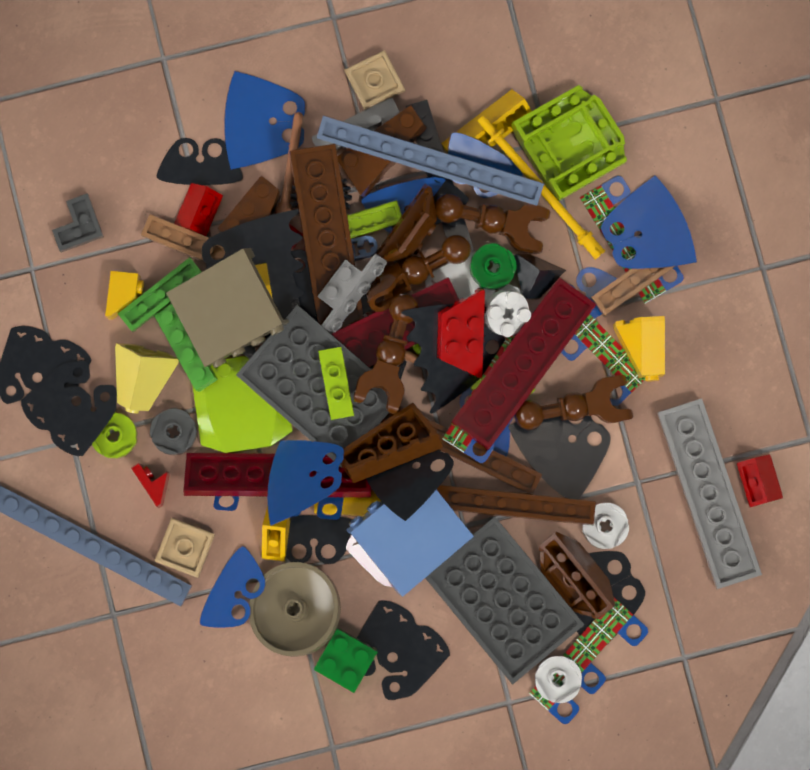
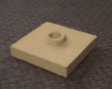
M385 50L344 70L364 110L405 92V88Z
M171 518L155 562L199 578L215 534Z

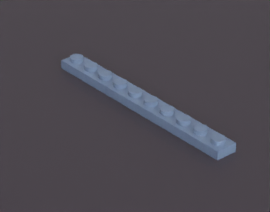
M324 115L316 137L536 206L544 186L542 182Z
M0 485L1 513L179 606L183 605L192 585Z

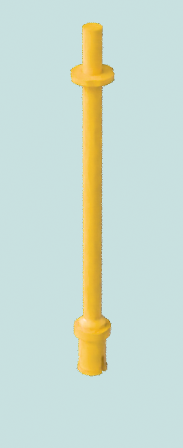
M484 115L480 117L477 122L491 136V139L487 142L490 144L495 141L526 178L542 182L503 138L501 134L504 132V129L502 128L500 131H497ZM544 185L541 195L577 235V243L580 246L583 245L593 259L596 260L606 250L592 236V231L584 230Z

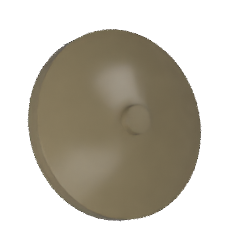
M290 562L274 567L264 575L265 588L262 594L257 598L250 599L249 620L252 630L257 639L266 648L275 653L290 657L311 654L330 640L338 626L341 602L337 588L328 575L312 565ZM259 581L256 584L252 593H255L259 590Z

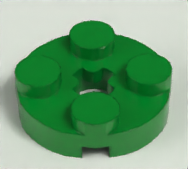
M496 243L480 247L472 256L470 263L471 276L481 289H502L509 284L516 272V260L512 252ZM490 261L499 265L496 273L488 270L487 267Z

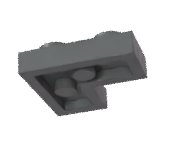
M88 193L66 201L73 223L52 230L61 253L104 237Z

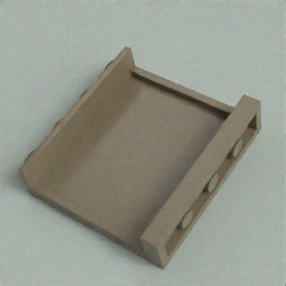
M251 248L241 249L167 292L204 367L213 365L214 368L223 365L227 362L225 358L230 355L233 357L241 355L246 351V346L252 344L254 347L264 342V336L270 333L273 336L284 330L283 326L289 323L288 319L283 320L255 267L251 259L255 255Z

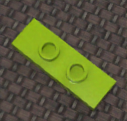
M397 200L347 215L351 239L396 225L402 216Z
M342 347L318 351L331 420L354 416Z

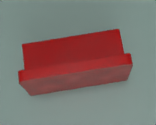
M191 183L174 224L206 237L223 195L208 186Z
M770 454L737 463L750 508L783 498Z

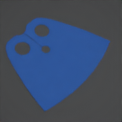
M234 71L225 109V141L230 168L246 167L288 154L290 143L283 140L282 133L286 129H292L294 114L287 115L283 111V105L287 101L295 102L297 105L296 112H301L304 116L305 101L303 98L289 89L264 79ZM270 118H276L277 123L275 125H271L269 123ZM302 127L298 148L304 142V129Z
M656 176L645 182L622 201L606 217L601 226L605 239L610 241L614 247L612 255L616 263L621 267L631 269L662 268L697 262L687 222L670 192ZM614 222H620L624 225L625 229L621 235H613L610 232V226ZM636 231L642 232L643 235L641 238H636L634 236ZM627 246L633 247L636 250V256L631 260H626L621 255L623 248Z
M306 440L280 441L274 456L268 483L267 500L270 525L300 513L325 499L339 488L342 479L339 465L343 461L344 450L341 446ZM334 452L336 454L335 461L331 464H324V456L327 453ZM315 470L317 472L316 475L310 477V472ZM327 476H332L334 478L332 486L326 489L322 488L321 481Z

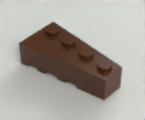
M410 105L374 131L414 143L427 127L415 109ZM350 148L337 156L339 164L362 197H366L370 190L380 182L386 172L396 164V162Z
M411 403L343 448L344 456L340 465L352 482L356 483L441 449L443 445L436 430L417 406Z

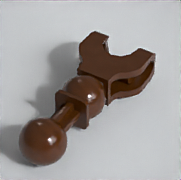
M450 193L441 195L435 202L436 216L445 223L455 222L459 218L474 221L476 229L481 227L487 233H499V235L505 236L509 240L510 245L517 251L530 254H540L543 251V243L530 236L528 225L530 221L543 222L549 219L551 212L545 207L527 204L517 211L509 209L504 211L497 205L486 206V204H482L479 208L463 205L458 196Z
M452 235L445 239L440 251L426 258L420 251V257L413 256L407 258L401 267L398 263L392 266H385L382 274L376 277V283L371 285L366 293L369 306L376 312L384 311L390 308L391 301L396 296L412 290L409 284H422L427 280L429 274L434 278L432 269L446 262L451 264L465 262L471 253L470 243L461 235ZM384 295V298L381 302L375 303V300L378 297Z
M401 294L391 301L389 311L394 321L389 336L384 335L382 339L384 341L377 347V361L373 369L359 377L353 396L355 403H362L370 389L381 388L388 396L387 411L394 415L398 411L405 391L404 385L398 376L400 368L398 366L403 363L406 354L404 347L407 342L402 339L407 324L414 321L411 317L403 315L402 311L419 308V304L414 297Z
M618 375L601 378L589 392L582 394L578 392L568 393L563 398H557V403L540 406L535 401L527 400L514 415L515 421L521 428L533 430L539 427L544 419L560 417L561 421H579L585 416L594 415L605 423H616L632 419L634 416L631 409H617L612 406L610 401V394L613 389L624 386L627 383L626 376Z

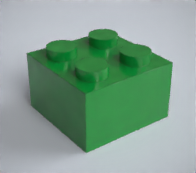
M337 628L313 670L355 693L378 650Z

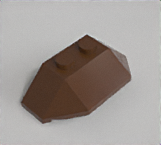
M424 183L375 253L386 262L406 259L413 254L416 255L423 246L422 241L425 236H430L435 230L437 217L432 188Z
M556 531L539 545L541 573L574 612L592 616V618L598 620L616 606L610 580L581 543Z

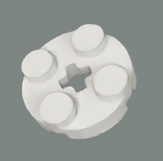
M499 290L490 296L485 305L487 309L486 315L484 314V320L487 327L492 332L505 337L517 334L531 318V312L524 296L512 290ZM504 309H510V316L503 318L505 314Z
M600 503L596 505L594 526L582 525V532L587 541L599 549H612L620 545L626 539L629 532V524L625 512L613 503ZM609 520V526L612 527L611 531L606 530L602 532V527L599 525L600 522Z
M552 656L545 659L535 673V685L538 692L543 698L551 702H568L580 690L582 681L581 671L574 661L564 656ZM555 673L564 675L563 685L559 686L557 683H552Z

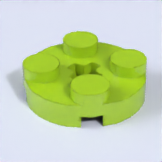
M114 413L92 446L99 454L107 458H122L128 455L137 444L136 426L127 416L121 413ZM112 429L115 432H120L116 442L113 439H108Z

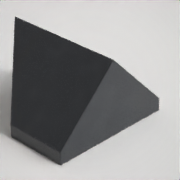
M531 254L514 255L522 296L526 300L541 298L566 271Z

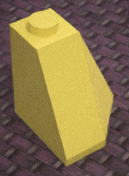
M116 343L117 403L125 407V411L137 414L139 411H149L178 365L179 360L167 352L159 350L155 352L135 344Z

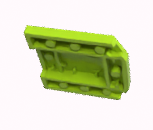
M580 85L513 121L511 124L517 141L546 187L558 201L620 167L627 161L624 151V135L601 99L582 90L583 87Z
M248 357L228 358L226 363L217 368H214L212 365L211 368L218 380L200 392L196 391L193 387L202 446L223 453H234L272 447L282 438L293 432L292 424L236 376L248 362Z

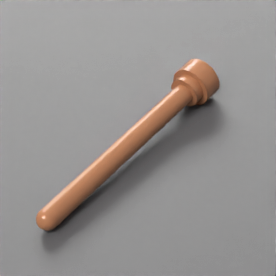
M301 112L294 114L289 151L298 150L303 120ZM289 152L281 203H278V206L275 207L274 214L293 210L290 204V194L294 178Z

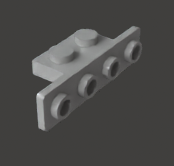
M389 98L344 120V122L374 131L399 114L400 111L393 98ZM317 134L312 136L315 147L334 144L316 138ZM335 144V145H336V150H338V149L344 147V146H340V145Z
M375 254L362 272L345 260L318 295L321 300L333 308L321 325L330 334L342 327L343 321L348 314L355 310L358 301L369 291L376 277L382 274L387 264L383 258Z

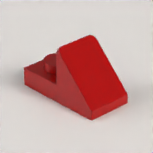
M138 463L131 469L156 507H162L170 473L166 472L152 481L151 479L154 475L147 465L143 467Z

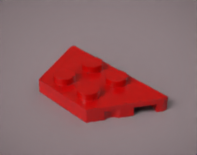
M476 289L475 293L466 299L461 298L453 306L446 307L438 312L437 358L479 378H482L485 306V290Z

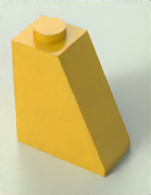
M665 316L638 317L630 320L629 323H626L625 320L615 321L613 329L638 377L645 378L647 382L659 381V377L665 375Z

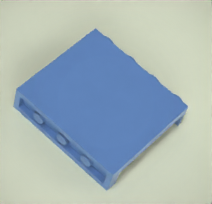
M437 490L406 521L393 513L382 501H375L367 508L368 512L362 517L357 516L349 523L350 527L347 529V532L354 537L393 585L392 587L402 597L474 537Z

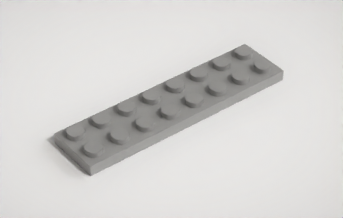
M702 398L658 412L657 415L716 589L762 575Z

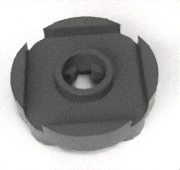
M176 408L168 409L159 413L153 419L150 426V435L154 445L161 452L168 455L184 454L195 443L197 437L196 423L185 411ZM174 425L178 426L179 436L175 435L174 438H170V433L167 432L168 428L172 429Z

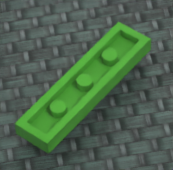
M189 257L120 311L118 315L132 332L136 331L171 303L167 295L168 291L195 277L202 271Z
M170 304L154 315L194 389L200 392L218 380L211 366L204 367L173 305Z

